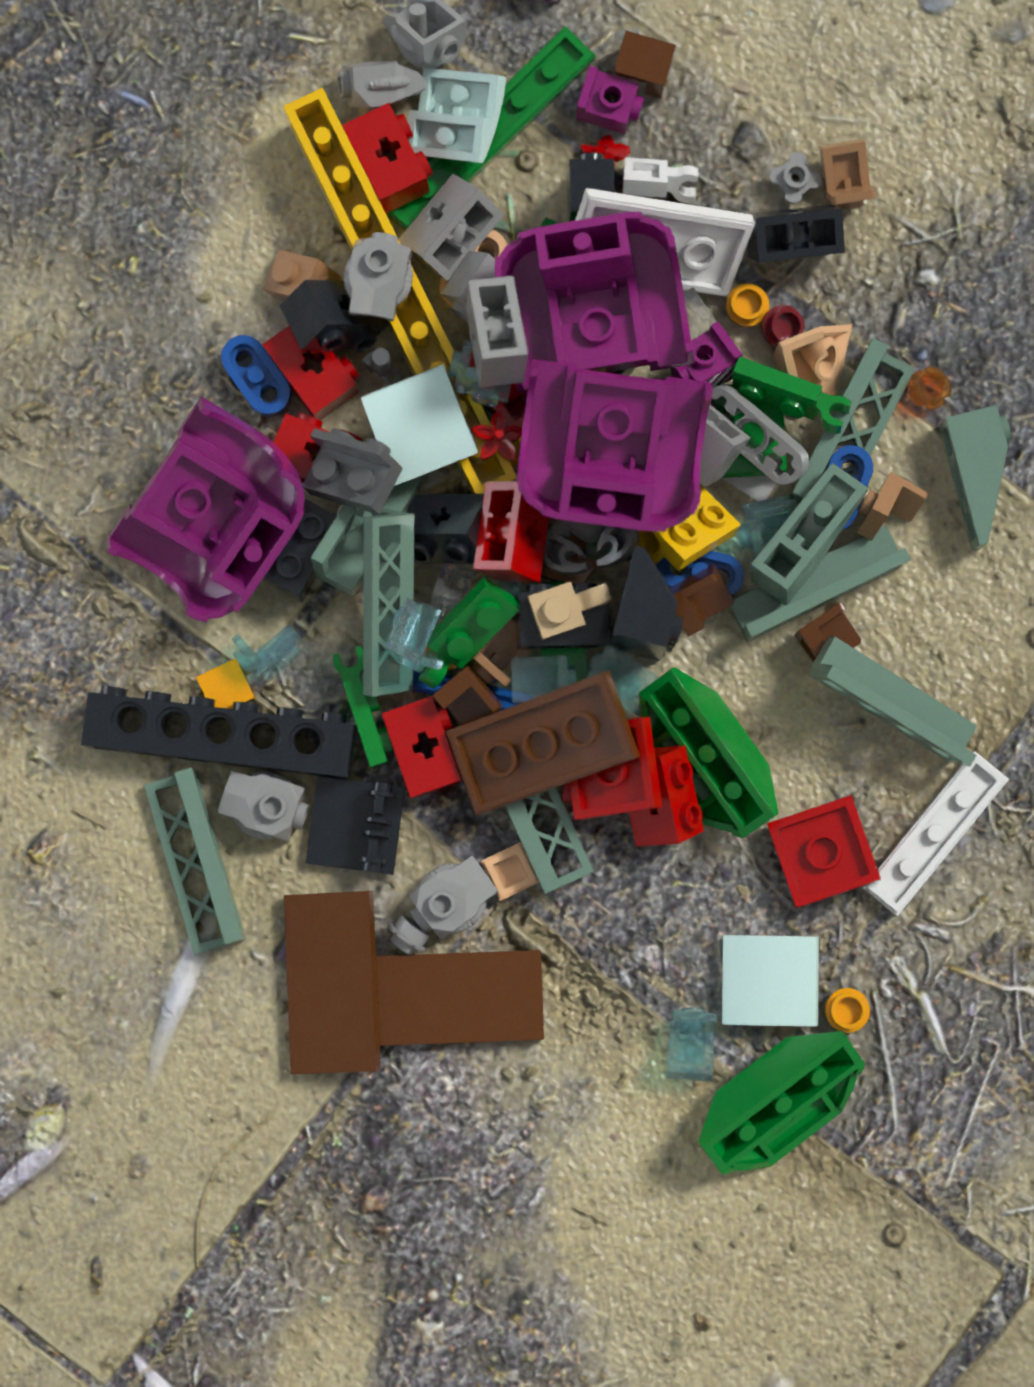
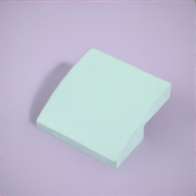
M423 68L422 77L425 79L426 89L420 93L418 111L409 110L408 124L414 138L408 141L414 153L422 151L427 157L483 163L498 124L507 77Z
M444 364L361 396L376 440L384 443L391 449L390 455L403 468L395 486L478 453L477 446L461 410V404Z
M723 935L722 1025L818 1026L819 937Z

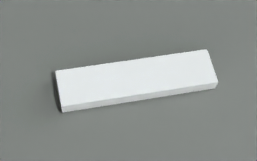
M975 751L973 753L977 756L971 767L960 766L877 869L881 881L861 887L895 916L901 913L1009 780Z

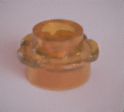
M926 367L922 371H915L908 382L909 387H911L909 391L911 401L919 407L922 405L926 406L929 410L941 407L945 402L944 399L951 394L950 380L942 370L936 367ZM932 385L933 391L927 392L925 386Z

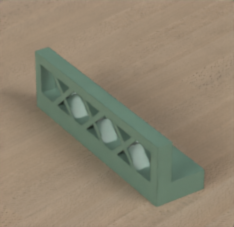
M874 338L870 342L842 395L851 401L849 414L841 411H834L832 414L833 418L843 421L841 433L834 434L826 430L823 431L809 458V468L806 474L798 479L788 500L798 505L822 476L837 445L854 440L855 446L863 448L860 438L871 435L863 448L871 456L916 369L886 354L888 345ZM879 364L902 375L895 389L878 394L873 375ZM868 387L871 396L862 398ZM890 397L883 411L880 400ZM873 402L879 420L875 427L858 432L853 414L857 407ZM847 425H849L851 434L842 437ZM854 465L842 469L848 474L851 473L850 476L852 477L857 473Z
M431 472L396 486L394 485L383 509L406 512L414 496L418 494ZM344 505L311 556V561L316 578L354 597L364 581V517L372 516V513Z
M382 509L380 515L372 513V516L364 517L363 695L370 697L413 690L414 514L390 509Z
M883 526L872 541L863 536L826 554L814 573L788 605L785 606L758 587L735 598L733 605L729 608L748 643L904 567L911 558L906 548L898 550L887 526Z
M828 636L807 675L945 761L971 767L977 755L965 747L977 725L837 637Z
M191 767L174 772V776L145 784L144 787L193 954L197 955L246 940V936L197 770ZM178 785L184 805L177 817L162 810L157 791ZM185 815H187L189 824L183 821ZM164 816L174 821L169 832ZM180 825L192 831L196 848L190 859L174 852L171 840ZM198 856H199V859H200V862H201V865H202V866H200L199 864L195 863V861L197 860ZM177 859L187 864L182 874L180 873ZM192 867L203 872L209 890L202 902L188 895L185 890L184 882ZM210 899H212L214 908L208 905ZM189 901L199 906L194 917ZM204 910H207L217 916L222 937L201 943L196 925Z
M556 787L547 790L552 802L541 799V793L526 798L533 801L529 814L522 800L505 805V809L538 877L544 895L594 872ZM538 803L555 809L560 818L554 837L536 831L532 823V817ZM562 827H564L571 843L558 839ZM540 838L552 842L548 854L546 853ZM556 844L574 850L582 868L557 878L550 862Z

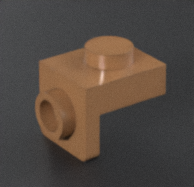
M863 139L819 146L825 198L832 205H838L842 210L855 209L864 206V200L875 198V189L870 185L866 143Z
M278 250L263 290L271 296L286 299L304 280H340L341 277L319 259Z
M890 472L878 492L870 489L862 502L858 513L863 515L864 518L857 533L872 541L889 513L896 515L906 522H911L925 502L928 493L910 481Z
M512 618L473 657L476 662L472 665V668L489 684H492L497 679L506 687L512 681L509 675L533 651V649L517 650L516 622Z

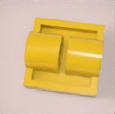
M700 484L701 498L695 515L692 514L684 522L666 528L667 531L639 530L637 546L646 549L653 563L666 558L679 571L734 537L741 524Z

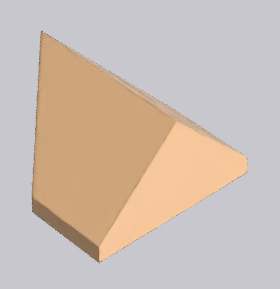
M853 324L819 326L779 342L773 354L778 370L823 386V393L832 396L838 395L837 390Z

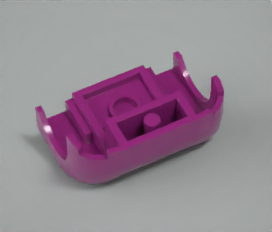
M623 212L537 227L517 233L518 238L508 244L499 256H496L494 266L495 278L513 276L528 352L524 383H515L519 394L526 393L528 390L532 359L576 364L577 369L605 373L647 365L650 366L651 371L695 364L675 238L670 227H666L659 220L643 216L642 212Z
M532 359L518 461V491L521 492L527 503L541 512V515L558 520L642 531H667L666 528L684 522L692 514L695 515L701 498L700 467L705 427L713 392L711 382L666 377V380L582 370L577 369L576 364Z
M201 396L178 430L177 440L134 505L129 504L106 539L108 553L133 561L164 580L182 599L185 606V614L195 620L207 623V619L221 618L232 611L237 613L249 600L296 531L304 514L305 494L298 471L277 445L252 426Z

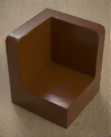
M626 30L614 73L646 83L645 94L661 99L673 62L676 45Z
M715 564L669 588L678 602L675 614L683 616L682 627L688 637L704 629V620L732 606L734 603V598Z
M842 601L798 630L794 635L812 663L817 658L828 636H835L853 648L861 643L860 636L843 613L847 608Z
M469 664L432 695L443 709L448 708L461 725L496 713L503 706L501 701Z

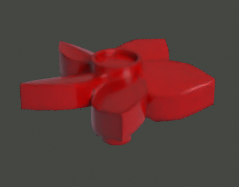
M611 134L602 137L597 146L580 145L583 154H602L604 159H614V166L615 162L624 160L631 153L629 146L622 143H614Z
M498 409L492 416L491 427L478 425L471 428V431L477 438L486 441L480 450V461L491 458L498 451L503 459L514 462L515 448L512 442L517 441L522 436V427L517 425L506 427L505 418Z

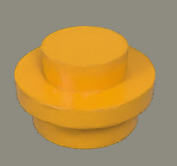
M740 284L733 288L727 296L725 304L726 313L729 319L740 327L749 328L757 326L762 322L765 313L769 310L768 296L762 288L755 284Z
M852 988L838 989L826 1001V1019L838 1031L844 1033L858 1031L869 1019L870 1006L868 1000L858 990Z

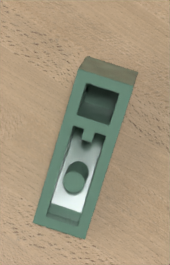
M997 405L946 417L939 425L972 551L983 548L989 541L1008 450L1007 442L1011 440L1008 420L1005 415H999Z
M832 463L751 563V581L785 606L788 605L814 573L868 492V487Z

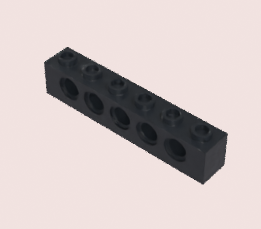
M101 686L100 693L88 692L81 739V745L86 748L350 780L356 726L346 723V715L321 712L320 720L303 718V710L277 707L276 715L259 713V705L245 702H233L232 709L215 707L214 699L189 696L188 704L171 702V694L145 691L143 699L127 697L128 689L113 686ZM129 710H140L143 715L141 728L136 732L126 733L121 723L124 714ZM174 715L185 716L187 720L186 732L181 737L169 738L165 731L167 720ZM218 720H226L232 728L230 738L224 743H213L209 737L211 725ZM263 725L272 726L276 732V739L273 745L266 749L256 748L253 743L255 730ZM304 731L317 732L320 736L319 748L312 754L300 753L296 746L298 736Z

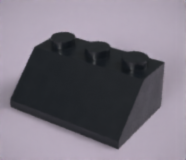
M635 545L612 631L611 644L608 649L660 661L664 652L671 653L675 643H677L683 616L675 615L678 602L644 547Z

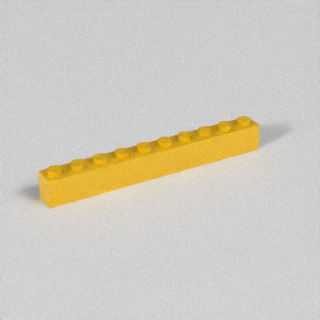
M323 87L283 106L287 122L351 251L356 240L371 237L372 233L375 232L387 233L397 237ZM412 267L413 281L410 288L411 291L407 298L404 299V302L397 305L394 321H388V326L413 376L442 364L446 367L461 404V410L478 449L477 454L457 461L471 493L484 494L486 482L517 481V476L510 462L503 459L498 451L491 458L480 461V450L486 441L477 438L471 431V428L478 425L491 427L490 422Z

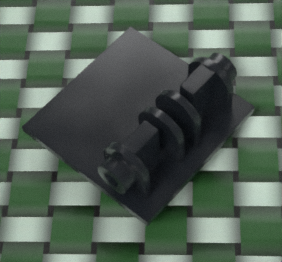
M317 776L306 864L394 875L405 787L382 782L371 783Z

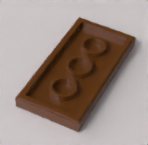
M610 671L602 672L446 731L476 816L640 757Z
M373 891L284 895L291 1074L381 1071Z
M541 950L376 956L380 1046L544 1040Z

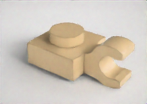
M568 582L527 597L542 640L585 626L586 623L582 612L612 601L606 583L575 594L572 583Z

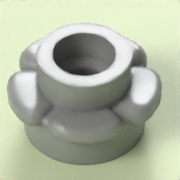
M401 915L395 924H389L390 931L394 933L390 941L399 949L412 955L415 949L420 952L426 950L424 944L431 934L429 932L424 933L415 920L406 915Z

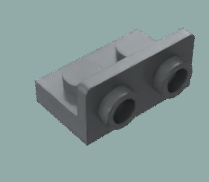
M333 428L330 433L314 429L310 438L321 449L302 487L310 495L380 515L403 469L390 455L391 449L384 443L372 438H367L365 442L358 441L350 434Z

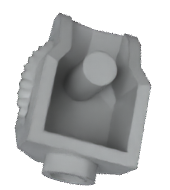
M412 0V3L400 13L390 12L383 17V24L390 31L392 38L398 45V49L416 68L436 69L445 63L451 62L459 54L467 36L466 20L443 0Z
M398 61L341 64L342 72L337 74V87L340 98H346L349 107L359 108V115H364L387 103L390 105L399 103L422 93L426 89L425 79L417 71L398 65Z
M375 232L372 233L371 237L355 241L352 255L347 260L343 279L345 290H347V294L351 298L350 315L372 316L386 319L387 321H394L397 305H400L407 298L413 281V270L410 264L411 248L398 243V237L387 233Z
M231 770L217 813L232 817L236 826L242 832H245L246 835L265 840L268 838L270 840L279 838L290 842L293 829H302L309 804L302 803L306 789L291 782V779H287L282 774L269 770H258L245 775Z
M470 856L459 865L456 863L442 864L422 878V882L419 883L420 886L408 895L417 907L410 914L424 933H428L433 929L442 941L450 934L463 932L479 921V918L484 914L485 902L495 895L498 890L475 858Z

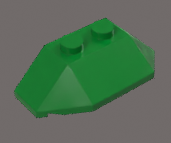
M675 667L668 670L639 692V704H641L640 717H650L654 748L686 746L688 759L693 769L692 778L697 801L702 811V824L731 832L732 835L743 839L779 814L770 766L718 692Z
M842 1031L786 1037L715 1092L698 1143L722 1175L731 1174L733 1171H748L771 1167L843 1111L854 1089L857 1075L862 1073L866 1064Z

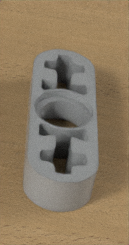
M718 385L712 388L710 405L716 409L717 404L713 399L716 400L724 397L727 400L724 408L729 413L724 412L722 415L731 422H734L736 419L732 416L743 412L745 416L735 423L739 429L743 431L748 422L758 424L763 430L764 439L760 446H752L747 443L740 452L744 457L778 484H791L806 474L809 468V456L797 441L732 386ZM776 440L778 445L772 448L774 452L764 457L762 453L768 450ZM776 454L781 457L787 454L792 455L794 459L791 462V466L795 470L790 469L783 472L780 469L783 461Z

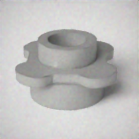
M800 152L792 153L787 163L781 167L772 168L769 175L771 183L777 185L785 201L790 204L799 203L810 189H818L822 181L820 173L812 171L806 163V156ZM792 175H798L800 180L794 182L791 177Z

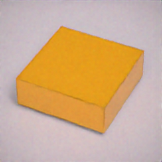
M236 658L196 677L205 698L215 700V707L232 709L233 702L248 703L256 699Z

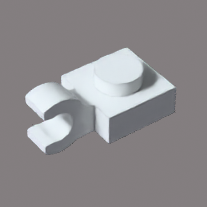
M628 157L624 159L623 194L652 199L654 197L666 198L668 191L679 202H696V188H687L681 184L686 181L698 182V168L689 165L668 167V160Z

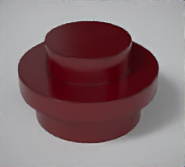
M789 305L772 307L765 313L762 319L761 330L763 337L768 344L776 348L779 342L804 333V320L801 314Z

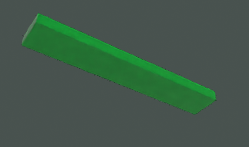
M565 26L506 83L498 124L484 162L477 163L430 157L427 160L433 175L427 177L430 193L387 213V215L406 231L452 174L470 183L596 60V55Z

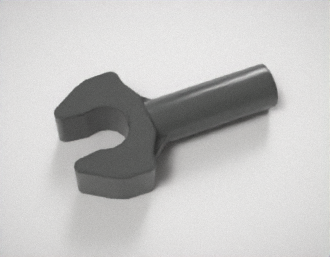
M373 348L362 359L365 367L371 373H376L386 387L405 379V376L391 363L389 352L384 348Z

